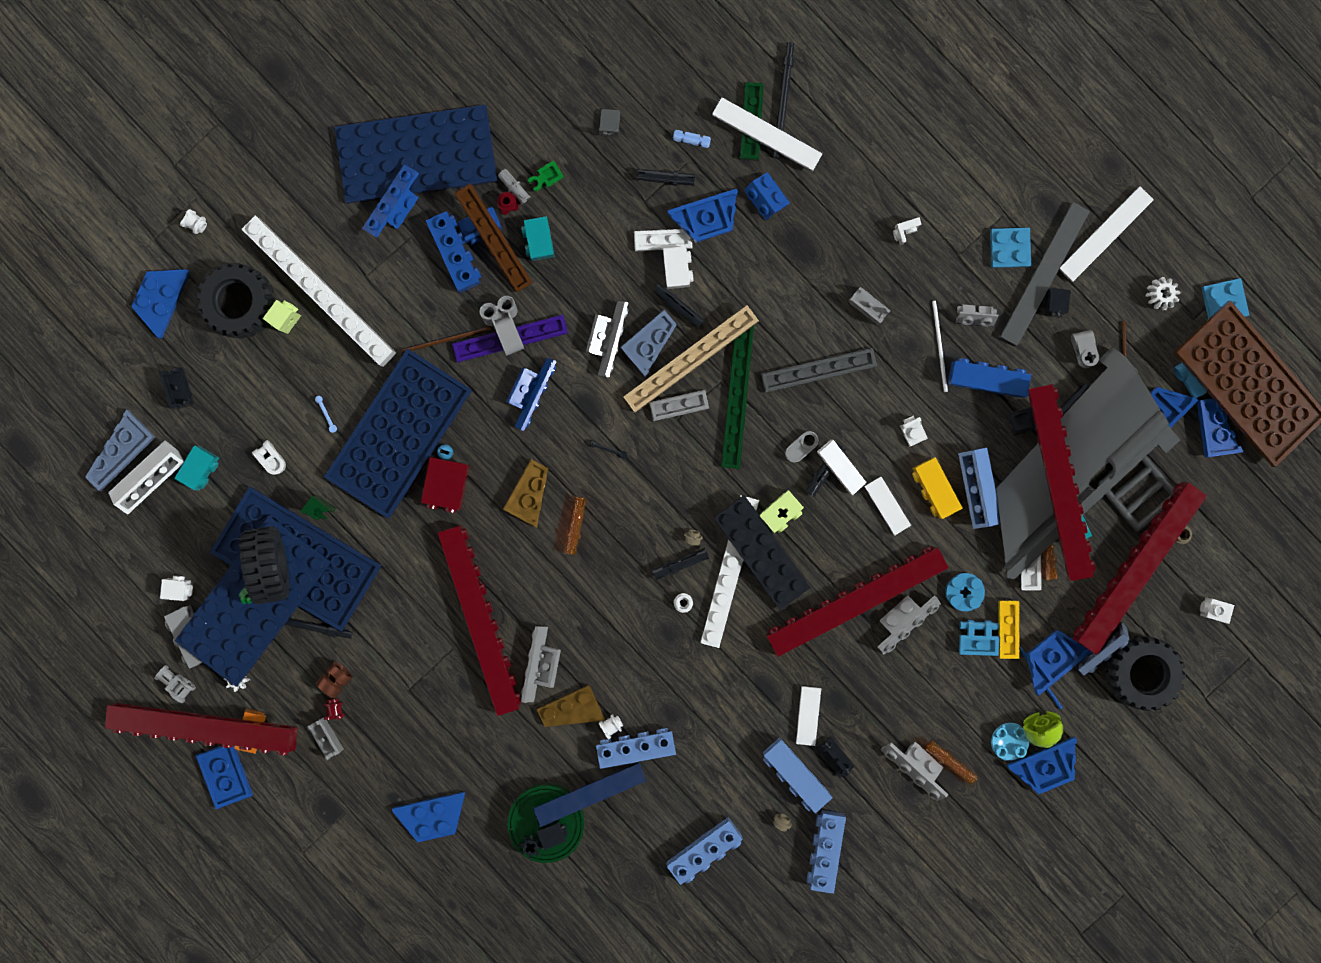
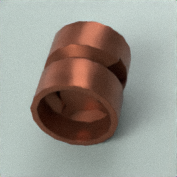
M333 662L327 669V674H323L316 682V685L326 695L335 699L342 691L341 686H346L353 676L341 664Z

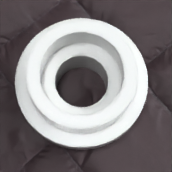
M681 593L675 597L674 606L679 612L685 613L692 608L693 600L690 595ZM682 599L687 601L686 606L680 605Z

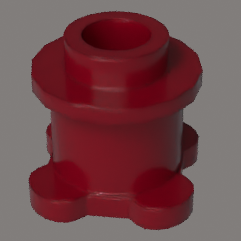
M503 192L499 195L497 204L503 215H508L509 212L519 209L516 198L512 193ZM506 200H510L509 204H504Z
M339 698L327 699L326 703H323L326 706L324 720L342 719L345 716V713L341 711L343 701H339Z

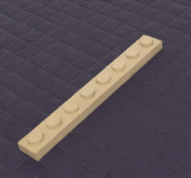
M748 305L626 394L624 396L625 400L636 413L759 322V320Z

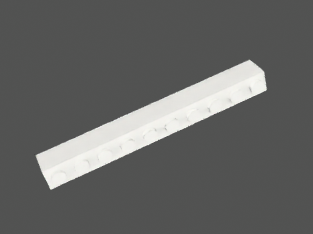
M254 216L242 228L380 366L384 367L393 358L396 352L260 218Z

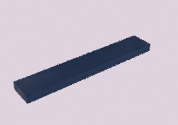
M636 763L533 808L539 826L542 827L645 782L646 778L640 763Z

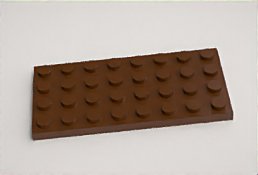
M1227 301L1174 352L1177 358L1271 467H1276L1321 423L1320 404L1232 301Z

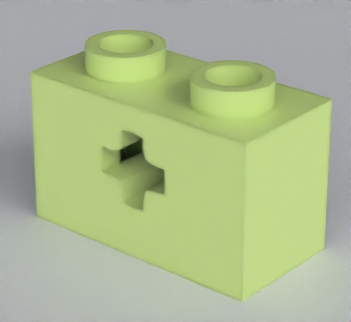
M276 300L263 319L279 331L288 334L301 315L297 313L298 308L285 300L283 302Z
M787 490L761 512L759 516L773 533L777 531L781 533L788 527L786 523L790 519L796 520L802 515L801 510L804 507ZM779 509H782V510L786 509V510H787V511L785 512V515H786L785 518L782 517V516H780V517L777 516V515H779V511H778Z

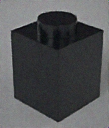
M1048 289L1044 313H1050V317L1061 318L1062 315L1069 312L1071 290Z
M560 819L539 827L537 830L544 850L566 842L567 835L569 834L566 824H562Z

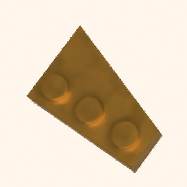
M531 459L503 510L537 528L548 468Z
M590 685L537 708L545 727L605 720Z

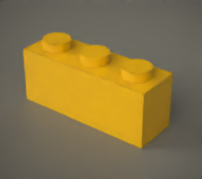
M936 457L912 468L914 471L912 476L916 483L920 482L923 488L921 493L925 500L930 501L932 505L930 510L934 517L944 519L963 509Z

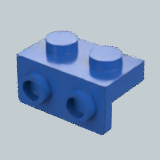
M768 172L752 181L744 189L748 198L765 220L770 219L775 213L790 204Z

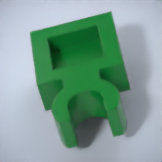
M553 160L537 170L540 176H532L528 179L529 184L533 181L538 182V186L533 188L534 192H538L543 184H546L549 188L564 179V176Z

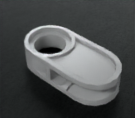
M811 431L803 433L786 449L785 456L787 460L793 463L802 460L817 446L818 436ZM806 435L814 437L813 445L807 446L804 443Z

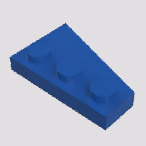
M1215 400L1197 401L1204 457L1243 452L1241 446H1238L1234 431L1228 425V418L1225 412Z

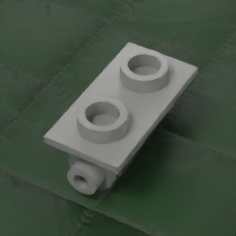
M962 304L957 307L959 315L956 323L964 325L978 324L987 327L994 326L998 315H996L997 309H993V307L979 306L978 312H975V305Z

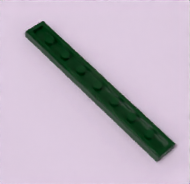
M754 325L733 340L721 460L722 468L740 469Z

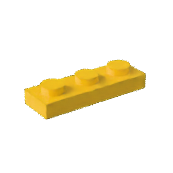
M998 600V658L1019 659V601Z

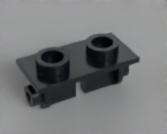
M829 737L816 748L839 778L843 775L846 777L851 773L850 770L854 768V765L832 737Z

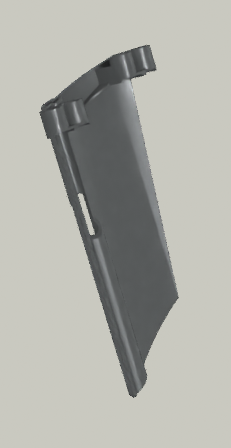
M1111 347L1099 358V361L1107 369L1063 415V418L1060 419L1061 425L1066 427L1067 437L1064 438L1065 444L1070 446L1071 456L1068 458L1070 464L1074 465L1075 476H1073L1074 484H1078L1080 494L1077 495L1078 503H1082L1084 514L1157 445L1167 454L1180 441L1178 436L1169 427L1166 417L1138 375L1137 369L1129 362L1127 357L1114 347ZM1039 443L996 488L1007 578L1015 579L1059 538ZM1111 463L1113 466L1112 475L1096 490H1092L1089 486L1090 479L1105 464Z

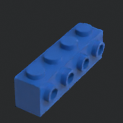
M446 211L426 220L458 292L462 293L481 284L479 278H482L478 268H474L471 263L474 259L470 250H465L463 244L466 241L462 233H458L455 228L458 224L454 215L450 216Z
M958 358V361H953L951 364L948 385L1026 398L1028 396L1027 390L1029 389L1031 374H1027L1026 370L1015 368L1014 371L1007 370L1006 366L996 365L994 368L988 367V363L985 362L972 364L969 363L968 359Z

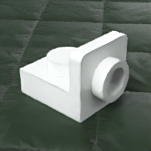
M920 217L899 223L894 227L893 235L900 245L906 242L905 231L906 234L914 233L922 225Z
M914 416L903 420L904 424L900 425L909 447L928 439L921 425L920 417L915 419Z

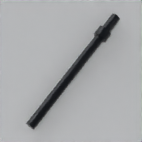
M787 42L786 54L783 57L782 63L784 70L776 128L783 132L791 68L794 67L793 42ZM774 150L773 158H780L781 154Z
M290 618L285 624L286 626L324 633L334 638L339 636L351 639L353 635L352 631L343 630L341 632L331 625L328 627Z

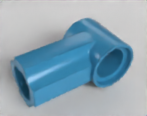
M1183 363L1173 368L1176 377L1185 384L1193 398L1207 393Z

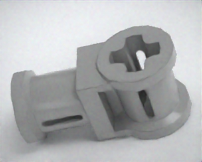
M165 665L156 674L155 679L160 680L167 686L165 690L169 692L173 699L184 703L185 697L191 690L194 691L196 687L182 675L173 674L168 669L169 667Z

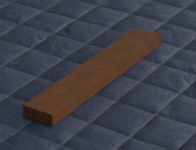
M469 183L454 193L516 293L532 284V280L472 184Z

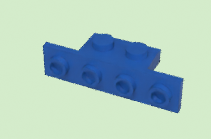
M405 164L403 165L363 226V230L377 238L386 223H389L396 229L400 227L419 198L409 190L419 174L417 171Z
M546 358L539 374L522 367L506 401L522 409L515 424L516 428L524 431L529 426L531 415L539 405V398L547 388V381L554 373L557 361Z

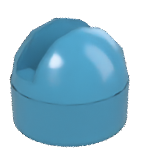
M444 444L438 448L437 454L441 459L448 460L453 455V449L451 446ZM440 450L449 451V455L440 453Z

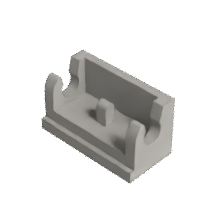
M861 287L858 288L848 301L876 325H879L890 312L887 307Z
M324 717L307 726L308 731L310 730L324 754L325 760L344 750L328 721L324 720Z

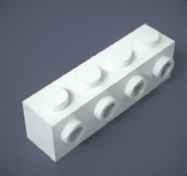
M166 441L161 443L108 492L113 504L126 514H129L184 463L179 451Z

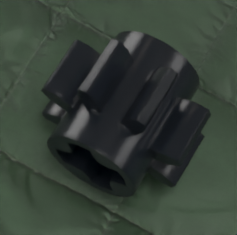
M533 833L528 838L524 835L523 840L525 843H519V847H523L521 855L527 854L529 859L534 854L539 856L538 849H543L542 844H539L540 838L534 837ZM528 843H529L530 845L534 843V844H535L534 848H533V847L528 848V847H527V846H528Z

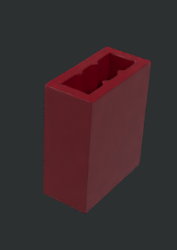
M430 457L421 503H425L426 508L437 509V506L445 507L444 511L456 513V510H461L470 465Z

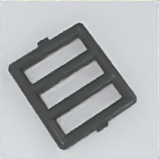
M1147 456L1141 460L1145 465L1142 470L1115 493L1109 490L1105 494L1136 532L1141 531L1160 513L1163 503L1170 499L1174 489ZM1113 469L1097 482V487L1112 475ZM1151 473L1157 482L1125 508L1119 499ZM1163 487L1170 496L1141 521L1137 522L1131 513Z

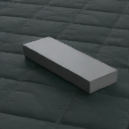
M705 390L649 402L653 421L709 409Z

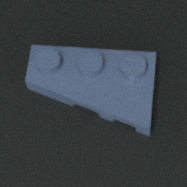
M663 310L620 347L645 377L677 324Z
M1122 622L1117 626L1119 630L1114 635H1110L1098 654L1091 652L1078 663L1079 671L1083 675L1088 672H1094L1100 662L1109 660L1113 656L1114 651L1118 648L1122 649L1128 644V630Z

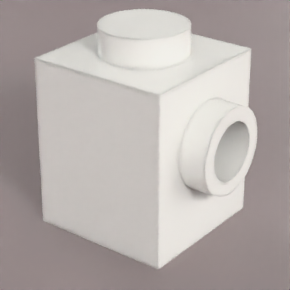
M184 576L162 579L160 599L189 600L193 592L191 580H185Z
M1205 597V601L1200 606V616L1229 624L1235 605Z

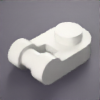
M268 440L263 443L259 450L256 449L252 452L270 474L277 475L285 470L286 464L284 459ZM269 452L271 456L266 459L264 455Z

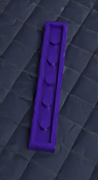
M563 315L516 327L523 346L568 334ZM497 332L452 344L457 363L504 351Z

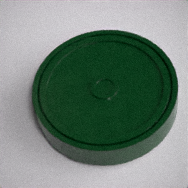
M541 783L527 788L516 798L508 815L507 829L513 846L520 854L523 847H519V843H525L523 840L524 835L528 838L533 833L534 837H539L537 830L540 826L533 808L571 792L570 790L558 784ZM581 809L560 818L561 823L566 824L569 832L566 842L546 850L544 848L538 849L539 856L534 854L530 860L539 863H552L569 856L577 848L583 836L585 828L584 810ZM528 843V846H527V847H528V848H530V847H533V848H534L535 844L533 843V844L530 845V844Z

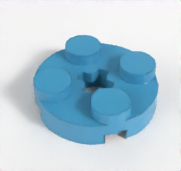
M959 573L948 581L945 595L955 609L972 611L981 605L985 596V589L982 581L975 575ZM964 587H967V590L970 591V594L966 597L960 594V590H964Z

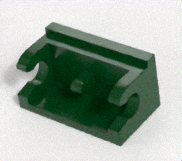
M311 496L300 512L309 515L315 520L320 518L327 519L328 517L322 513H327L328 511L335 512L337 507L321 496Z

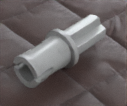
M507 169L499 173L498 177L507 186L508 192H512L521 205L531 198L521 187V182H517Z

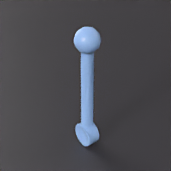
M316 396L315 401L319 403L330 426L329 431L336 432L337 427L333 425L322 403V397Z

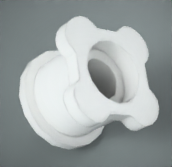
M189 209L180 226L193 230L194 234L202 233L207 226L206 218L199 217L195 211Z
M612 714L611 718L606 721H599V725L608 739L615 732L622 731L621 727L623 724L618 716L614 717Z

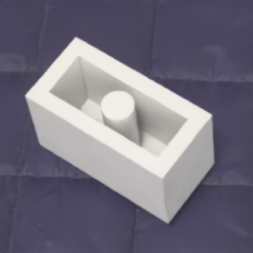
M686 246L664 248L663 255L667 289L690 287V282H693V272L688 269V263H691V252L687 251Z

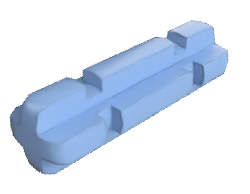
M675 130L673 135L674 141H683V143L696 146L701 145V147L705 148L709 147L711 138L708 136L700 137L699 134L683 133L680 130Z

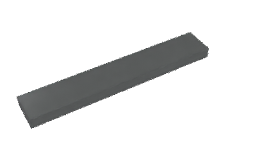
M870 348L763 373L761 377L765 393L874 368L877 367L874 350Z

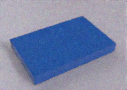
M219 746L196 755L215 809L253 795L235 746L232 748Z

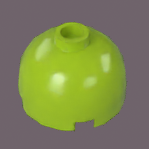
M1046 711L1047 715L1039 716L1040 712L1028 716L1023 722V728L1027 740L1033 745L1049 748L1061 739L1063 725L1061 717L1057 713Z

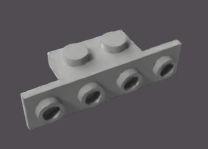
M617 301L613 319L595 315L586 352L602 356L599 376L609 377L613 371L614 356L618 352L619 337L623 333L622 325L624 318L628 314V302Z
M907 595L879 620L891 633L878 646L880 651L884 655L887 652H891L901 639L904 640L910 635L912 629L920 626L929 614L935 613L941 604L938 598L934 595L920 608Z
M535 626L532 634L533 641L528 654L529 662L525 671L526 678L521 691V702L523 703L534 702L537 685L554 688L561 650L545 646L548 631L546 626Z
M916 742L911 743L905 754L893 743L881 748L885 756L896 763L900 770L908 774L914 780V783L922 787L932 799L939 801L948 796L934 782L943 767Z

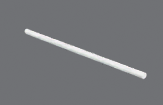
M932 301L944 392H948L936 301Z

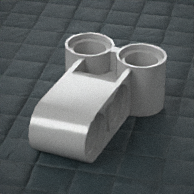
M510 296L501 297L497 306L492 303H486L480 308V315L484 323L495 327L506 356L525 349L512 319L516 316L518 310L515 301ZM512 305L510 309L504 310L505 306ZM494 312L491 317H486L487 313Z

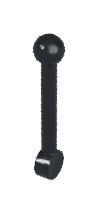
M591 440L589 443L592 448L598 447L620 455L622 459L627 458V452L625 451L620 452L600 445L595 440Z

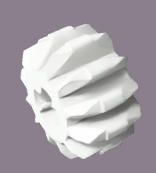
M1161 277L1159 281L1153 280L1152 285L1147 287L1150 293H1147L1146 297H1151L1148 304L1154 303V309L1160 307L1161 310H1166L1167 307H1174L1173 302L1179 301L1178 297L1175 296L1180 294V291L1175 290L1178 284L1172 285V279H1167L1166 281L1164 277Z

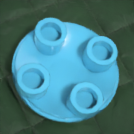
M1005 723L993 732L991 746L999 758L1012 761L1026 755L1029 740H1027L1022 726L1016 723Z

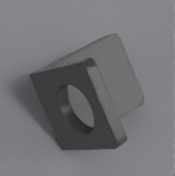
M601 110L599 135L619 136V110Z

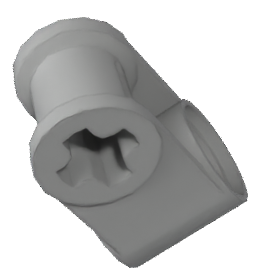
M1087 330L1072 334L1071 342L1078 364L1082 368L1096 365L1099 361V355L1093 331ZM1086 356H1087V357H1091L1092 360H1091V361H1089V360L1086 361V360H1085V357H1086Z

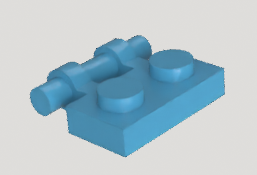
M974 620L960 621L959 628L967 629V635H959L960 655L999 656V636H992V630H999V623L991 622V620H985L984 622H974ZM984 630V635H974V631Z

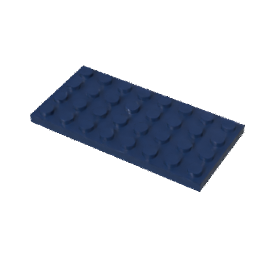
M486 105L335 127L345 203L347 204L382 199L404 164L419 173L409 188L414 194L459 188L469 183L473 186L498 182Z
M407 348L324 478L390 519L473 390Z
M249 487L210 553L232 565L240 554V535L245 530L260 528L267 517L271 516L332 562L299 606L342 632L382 565L253 487Z
M271 516L267 517L260 528L273 526L280 532L289 569V596L285 600L257 605L253 602L243 604L240 601L239 593L245 588V581L243 579L239 554L174 640L236 687L244 680L332 563Z

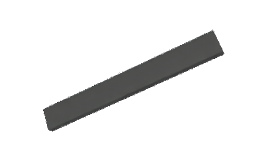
M1074 202L1071 203L999 338L1014 346H1018L1090 212L1089 210Z

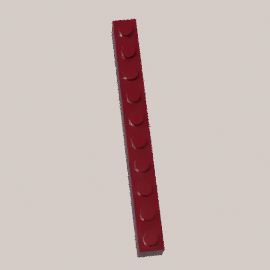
M1053 384L1028 389L1067 579L1074 581L1094 577L1093 572L1096 571L1094 560H1090L1089 556L1092 548L1090 541H1086L1085 533H1088L1086 522H1082L1081 514H1084L1082 503H1078L1077 495L1080 494L1079 487L1073 481L1075 469L1074 465L1070 464L1068 458L1071 456L1070 446L1065 444L1064 438L1067 437L1066 427L1061 425L1060 419L1063 418V412L1061 407L1057 406L1056 399H1059L1057 387L1054 388Z
M1181 482L1174 487L1170 499L1163 503L1160 513L1151 520L1149 529L1140 536L1138 545L1130 550L1129 558L1119 566L1115 578L1108 582L1106 591L1097 598V604L1087 612L1083 624L1074 631L1072 639L1088 651L1098 654L1207 497L1206 494L1189 482Z
M462 525L439 532L438 536L496 714L500 716L518 710L521 707L520 704L523 703L521 702L522 697L520 692L516 693L514 685H517L514 674H510L508 668L511 667L508 656H504L502 650L505 648L502 637H498L497 630H499L496 619L493 620L491 612H493L490 601H486L485 594H487L485 584L481 583L479 579L481 575L480 568L473 561L475 553L473 547L468 545L467 539H469L467 529H463Z
M928 546L921 550L922 554L918 556L914 554L905 558V563L901 565L896 563L888 567V571L884 574H881V572L876 573L870 577V581L866 583L861 581L855 584L853 590L849 592L844 590L836 595L837 598L834 600L826 599L819 603L820 607L814 610L809 608L802 612L803 616L799 618L794 616L786 620L784 626L779 627L777 625L769 629V633L766 636L777 657L948 569L949 567L939 548Z
M121 703L107 705L105 729H112L113 733L128 731L130 735L140 736L143 733L148 734L150 738H160V736H165L167 740H178L180 738L185 739L184 742L187 743L203 741V745H215V743H218L224 748H232L233 746H239L240 750L255 748L258 749V752L262 753L276 751L278 755H288L289 752L296 750L298 731L297 726Z

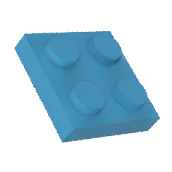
M1030 228L990 230L991 268L1031 266Z
M1241 278L1201 287L1208 319L1227 301H1232L1244 317L1249 316Z

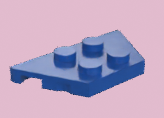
M734 189L668 210L667 214L695 243L726 234L733 230L738 191Z
M189 270L150 271L145 274L132 308L158 338L162 339L191 273Z
M1155 387L1150 392L1159 409L1166 417L1170 428L1198 401L1196 398L1160 387Z
M1058 630L1052 632L1027 653L1034 693L1038 696L1091 652L1072 638L1066 636V634Z
M1073 736L1006 765L1034 791L1042 794L1075 780L1074 765L1076 763L1075 746L1077 738Z
M465 791L393 807L392 812L417 842L453 835L457 830Z

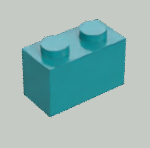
M547 216L524 220L525 226L521 228L523 238L527 237L528 245H525L527 257L530 256L532 261L555 257Z
M194 445L174 479L193 490L204 489L209 481L207 479L209 474L213 473L218 467L219 463L217 461L219 457L201 446Z

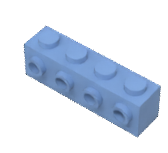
M987 448L958 453L973 529L1000 524L998 500Z
M668 728L656 730L657 734L649 735L648 731L637 733L638 737L630 738V735L621 736L619 741L611 742V738L600 740V744L596 745L600 769L676 755L672 731H668Z
M780 737L763 751L765 763L770 768L772 766L775 767L778 771L776 775L782 782L787 781L791 785L789 787L790 791L796 797L799 795L803 799L801 803L808 811L812 809L816 813L832 799L827 789Z
M821 810L820 815H817L816 827H818V832L813 837L815 851L810 856L812 870L807 874V883L811 890L834 894L846 821L844 813Z
M727 817L668 860L667 867L680 885L684 882L687 884L695 878L694 875L696 873L706 871L710 867L711 862L721 860L729 849L734 850L740 846L743 840L742 835L730 818Z

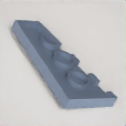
M130 410L125 411L124 417L115 427L110 440H107L104 445L105 448L100 456L96 458L85 477L98 491H102L155 438Z

